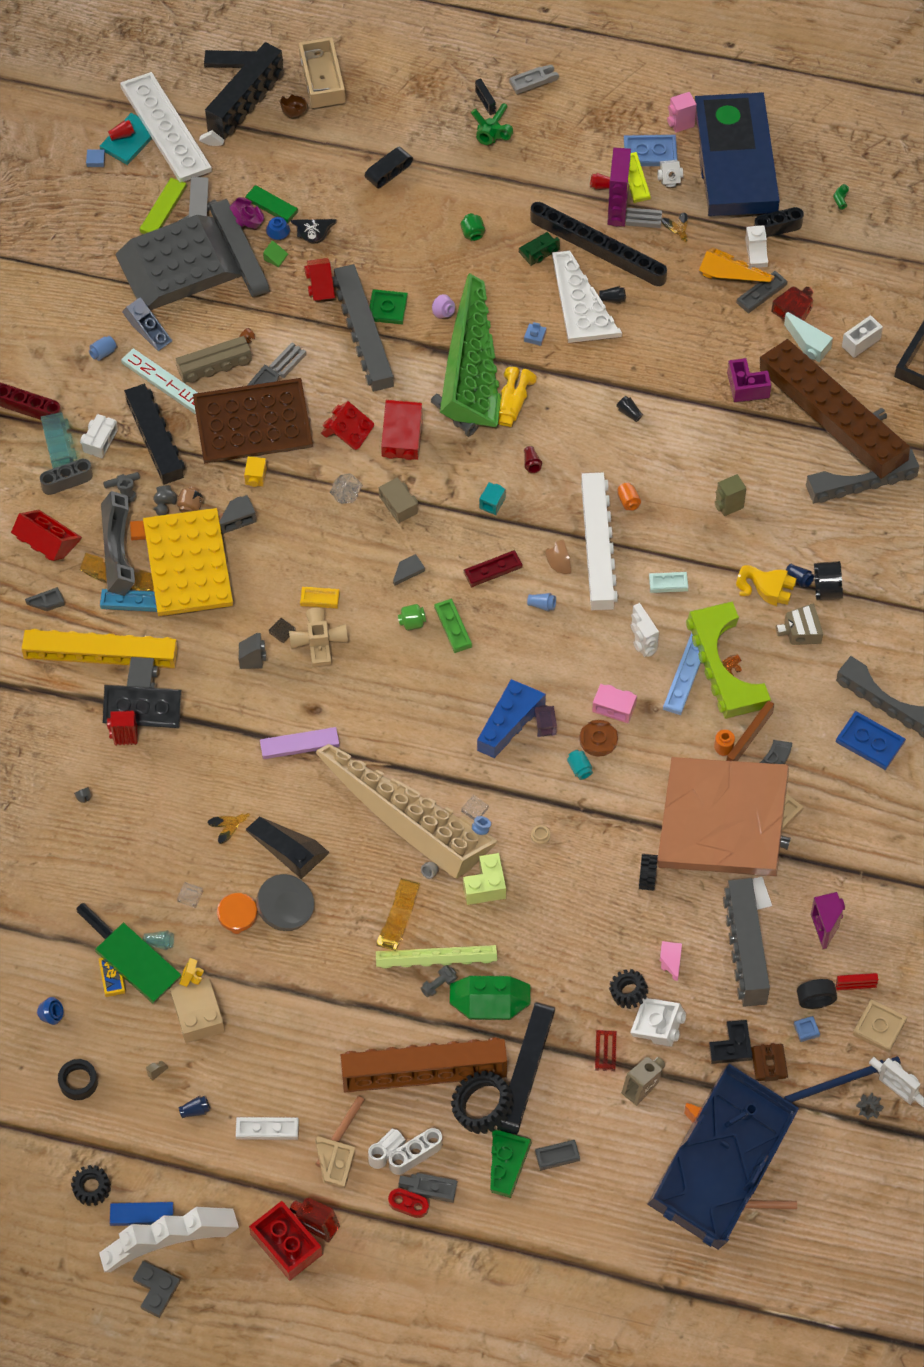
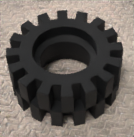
M642 854L639 889L655 890L658 855Z
M626 969L623 970L624 974L618 972V977L613 976L614 982L610 981L611 987H609V990L618 1006L620 1005L621 1008H625L626 1005L627 1009H631V1005L634 1008L638 1007L636 1004L638 1002L641 1005L643 1003L642 998L646 1000L648 986L642 974L640 975L638 971L635 972L633 969H630L628 973ZM630 984L636 985V988L631 993H622L625 986Z
M88 1165V1169L81 1167L82 1171L79 1172L77 1170L75 1172L76 1177H72L73 1183H71L76 1199L83 1205L86 1203L87 1206H91V1203L96 1206L98 1201L103 1203V1198H108V1192L111 1191V1183L107 1174L96 1165L94 1168ZM89 1179H95L99 1182L98 1188L93 1192H86L83 1189L84 1183Z

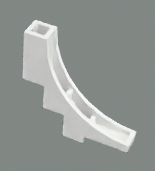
M195 1207L184 1216L164 1215L151 1225L131 1224L119 1233V1239L102 1250L99 1255L104 1272H112L123 1264L154 1250L196 1239L227 1237L238 1229L239 1226L233 1209Z

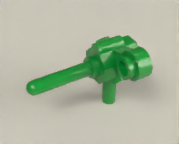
M501 104L494 117L486 120L477 109L471 111L472 116L479 123L476 138L481 144L489 145L495 143L497 139L509 140L513 135V127L511 125H500L498 123L507 109V104Z

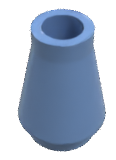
M551 593L529 594L527 605L549 612L555 609L556 596Z

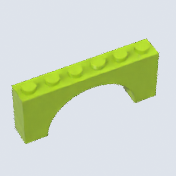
M733 601L690 611L686 620L687 629L691 630L693 635V644L699 650V660L701 663H704L706 678L710 679L712 684V694L717 697L718 710L720 713H723L725 719L759 711L767 701H771L765 683L751 684L737 679L726 670L719 658L717 650L719 637L728 629L736 627L739 619Z

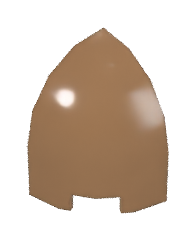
M564 539L555 542L553 548H547L545 554L552 569L558 573L571 574L568 551Z

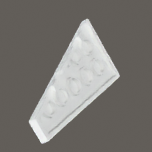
M570 251L552 252L568 343L622 337L621 330L617 328L614 319L606 311L605 305L595 289L589 284L586 275L580 270V266Z

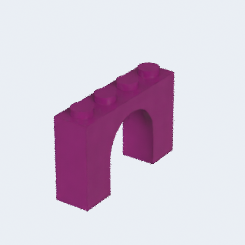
M613 147L607 225L625 227L631 149Z

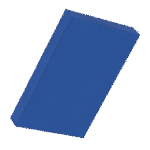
M855 711L835 742L886 770L906 739Z

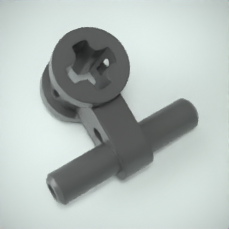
M138 472L129 475L122 474L116 476L117 478L103 482L104 488L117 486L120 494L127 495L128 503H131L136 499V493L133 491V481L140 479V475Z

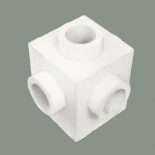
M660 161V169L657 170L658 180H661L662 184H666V187L676 186V183H681L680 178H683V168H680L679 161Z

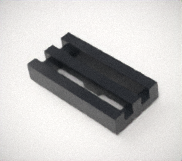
M481 78L475 80V92L490 116L496 114L494 98Z

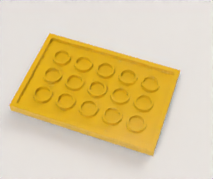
M217 508L143 518L158 616L233 606Z

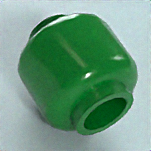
M473 213L467 214L460 223L464 237L470 239V241L481 239L486 231L481 216L474 215Z

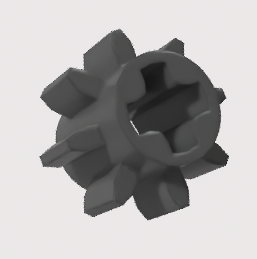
M873 1093L868 1097L863 1094L860 1098L861 1101L856 1105L861 1111L859 1115L865 1116L867 1120L872 1116L877 1119L880 1115L879 1112L884 1108V1106L880 1105L881 1098L875 1097Z

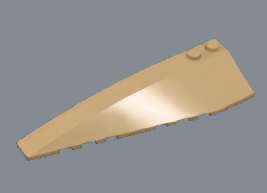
M328 744L316 751V754L375 815L455 879L467 873L479 861V856L486 855L497 844L498 841L488 833L486 835L475 833L472 830L473 822L462 815L459 819L453 815V810L448 807L443 809L435 805V800L420 797V792L394 778L389 780L383 777L384 773L376 770L374 772L366 767V763L353 761L350 759L351 755Z

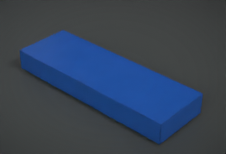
M173 1202L110 1204V1226L151 1225L164 1215L173 1216L174 1204Z

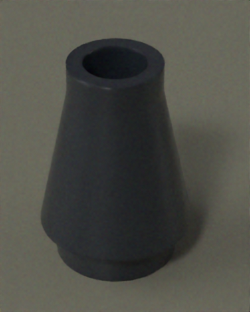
M617 286L600 290L599 297L602 301L621 304V302L626 301L625 287Z
M624 396L616 405L619 408V412L635 422L639 421L643 416V413H641L631 397Z

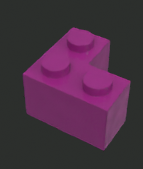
M747 358L728 361L727 375L734 402L770 398L771 382L768 371L750 373Z

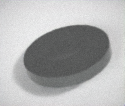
M280 874L267 879L257 893L256 906L260 917L266 924L280 931H293L302 927L311 917L314 909V899L311 890L302 880L292 875Z

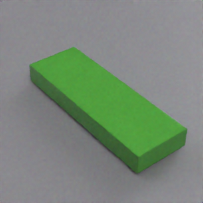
M449 599L434 604L435 611L454 653L472 648L471 640L453 600Z

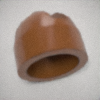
M246 328L239 336H244L247 344L252 343L251 338L255 339V334L250 328Z

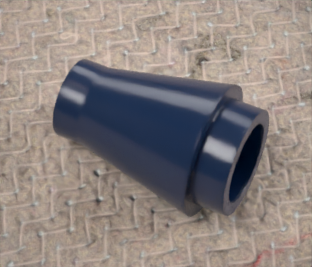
M792 563L786 568L787 574L797 578L796 582L801 587L807 588L812 584L814 574H812L811 570Z
M200 1095L178 1107L182 1119L206 1115L207 1112L211 1111L207 1097H201Z

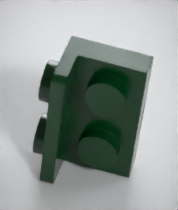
M545 232L519 247V253L532 266L552 255V252L560 250V239L558 237L553 238L548 232Z

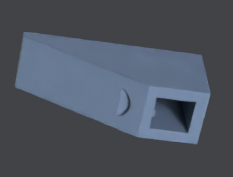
M141 297L122 311L130 324L157 351L172 342V339Z

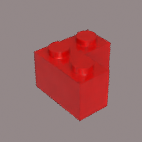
M329 259L308 260L304 270L307 279H310L311 286H308L309 297L312 296L313 301L335 298Z

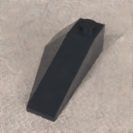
M260 816L246 828V832L300 879L305 877L329 854V851L315 839Z

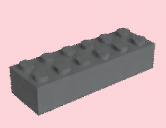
M752 878L728 880V886L724 888L723 906L724 909L727 908L726 925L727 927L730 926L728 936L729 944L733 945V951H731L732 962L736 963L734 976L735 981L739 983V988H737L738 1000H742L743 1007L767 1005L770 985Z

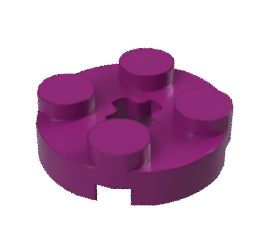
M238 197L229 207L236 217V223L242 227L245 225L249 228L258 229L264 220L262 211L258 206L254 208L250 205L252 201Z

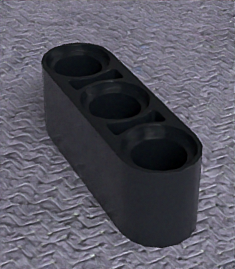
M396 147L370 166L364 176L376 188H381L406 170L412 164L413 157L402 147Z
M798 207L759 215L754 220V226H764L766 238L797 231L802 228L804 212Z

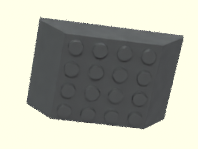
M194 215L132 238L115 254L136 300L141 297L149 310L242 276L214 218L208 216Z

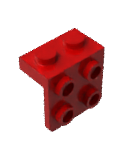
M349 401L342 405L338 404L332 410V417L324 422V429L321 434L327 438L334 433L352 449L357 450L374 427V422Z

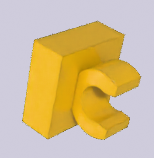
M189 958L183 969L180 985L187 987L190 981L193 984L199 985L204 970L195 968L197 960Z

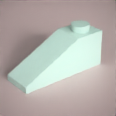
M786 313L784 325L803 353L810 359L820 363L831 349L833 337L791 313Z

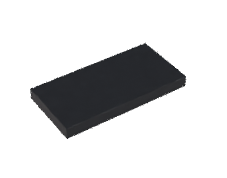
M105 684L102 723H107V718H110L111 711H134L137 726L180 728L182 689Z

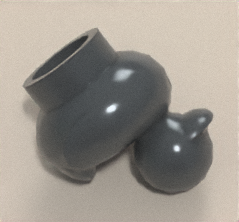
M170 485L156 488L157 493L154 495L153 500L157 507H154L153 510L156 511L158 516L167 515L168 507L165 504L172 503L175 505L177 502V495L171 490Z

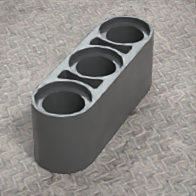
M79 459L43 472L40 475L43 493L52 495L90 481L93 477L91 463L87 459Z

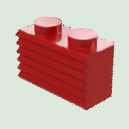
M111 711L110 718H107V729L109 730V738L113 739L114 745H136L138 728L135 712Z

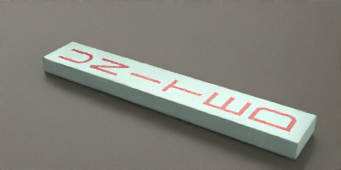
M134 348L121 359L123 365L196 414L193 394L198 392Z

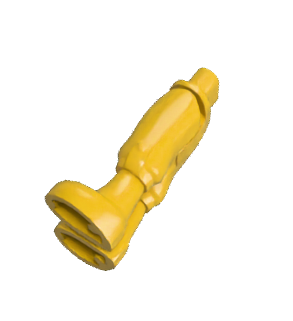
M508 367L503 374L507 384L501 390L502 397L498 424L502 426L512 427L513 422L517 420L524 400L527 398V385H534L537 381V376L527 369H522L520 375L518 367ZM520 375L519 385L517 389H515V383L516 381H518Z

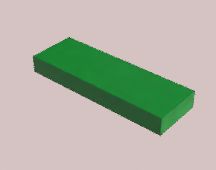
M257 185L245 196L246 199L252 201L253 205L258 206L275 217L283 218L287 223L298 213L297 207Z

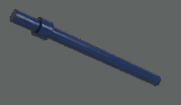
M898 1056L890 1059L901 1064ZM871 1065L784 1096V1099L792 1103L876 1072L879 1074V1072Z

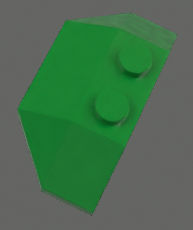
M468 976L450 984V1005L455 1007L469 1020H511L522 1010L530 1006V984L511 976Z

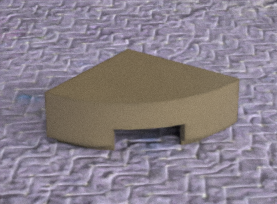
M159 1061L157 1065L152 1063L146 1067L147 1074L152 1081L168 1069L163 1061Z

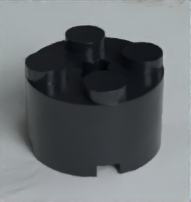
M840 561L814 563L816 600L843 599Z

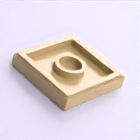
M871 999L852 1035L889 1053L907 1017Z

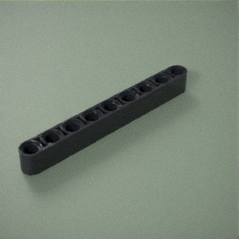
M534 202L531 205L530 220L536 226L654 286H663L666 283L667 267L663 263L542 202Z

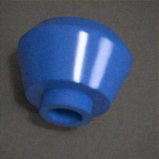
M274 217L269 221L266 233L274 240H281L289 235L290 226L283 218Z
M55 997L47 998L38 1006L37 1015L45 1023L55 1025L63 1017V1006Z

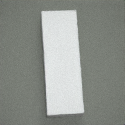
M236 1117V1139L298 1140L299 1119Z

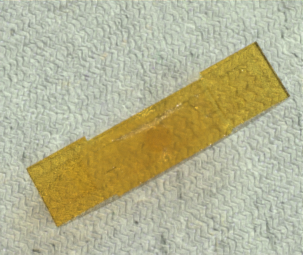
M85 553L80 570L107 584L104 558ZM139 570V573L134 572L135 584L130 590L153 591L151 573Z
M401 878L395 893V900L376 946L393 951L397 950L412 914L420 883Z

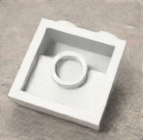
M638 603L633 606V613L631 615L632 624L630 626L635 635L633 643L638 652H641L644 657H649L657 651L659 631L642 605Z
M646 998V1000L642 999L643 1003L639 1007L630 1032L633 1037L650 1039L653 1044L672 1047L673 1042L679 1039L680 1032L678 1028L680 1023L683 1024L686 1020L684 1009L680 1003Z

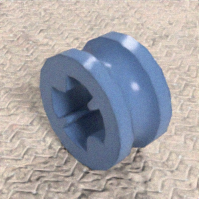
M477 816L472 824V830L479 835H486L491 827L490 820L483 816Z

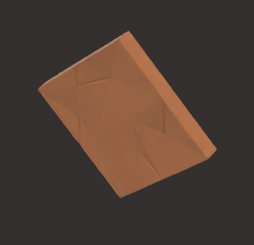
M671 757L657 859L658 867L777 876L789 776L788 765Z

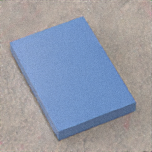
M624 135V148L631 149V153L637 152L641 166H660V161L677 160L676 135Z

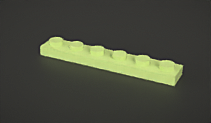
M496 945L376 951V967L391 968L392 966L411 967L412 965L431 966L432 964L451 965L452 963L471 964L472 962L491 963L492 961H497Z

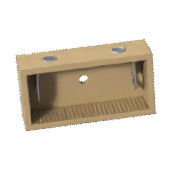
M333 38L300 42L299 55L311 108L345 103V89Z

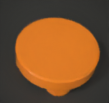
M243 893L227 895L221 900L217 909L220 924L235 934L250 928L258 917L256 903L250 896Z

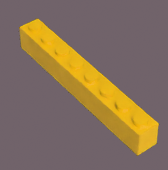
M38 629L24 631L21 650L24 659L130 666L131 657L154 658L155 666L161 668H175L178 648L176 639L170 637H135L133 635L119 636L115 634H96L93 632L77 633L75 631L59 632L57 630L40 631Z

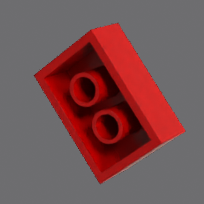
M280 1201L249 1226L250 1235L289 1281L323 1255L321 1245L283 1201Z

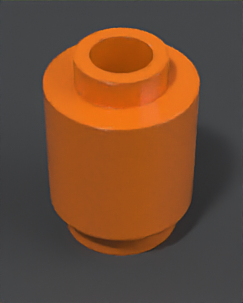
M623 483L618 487V496L624 509L636 510L641 504V499L635 487L631 483Z
M720 730L716 734L714 748L721 756H727L734 747L735 736L731 731Z

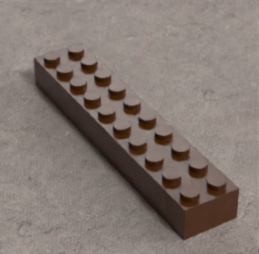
M786 339L760 356V371H768L770 380L880 479L909 460L910 446L789 339Z

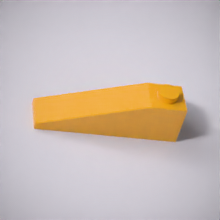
M714 247L706 251L699 271L703 272L702 275L708 278L716 277L771 282L775 278V276L759 268H749L748 263L745 261L733 260V255Z

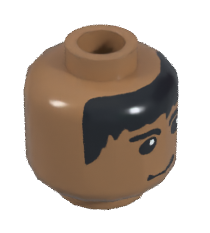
M189 486V488L181 490L177 500L180 512L200 510L203 495L199 492L198 488Z

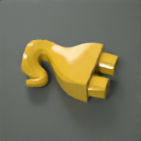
M744 565L739 571L736 587L741 590L740 596H750L752 588L746 581L749 578L753 581L758 594L765 602L777 606L778 603L788 605L791 593L783 591V588L794 590L797 578L787 575L788 571L786 570L763 572L751 565Z

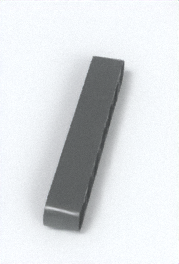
M224 199L210 204L212 216L242 274L251 297L254 298L270 292L268 282L240 225L236 223V217L229 208L228 200Z

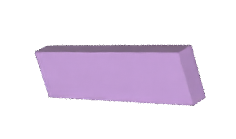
M336 727L260 739L263 759L317 751L328 744L339 747Z

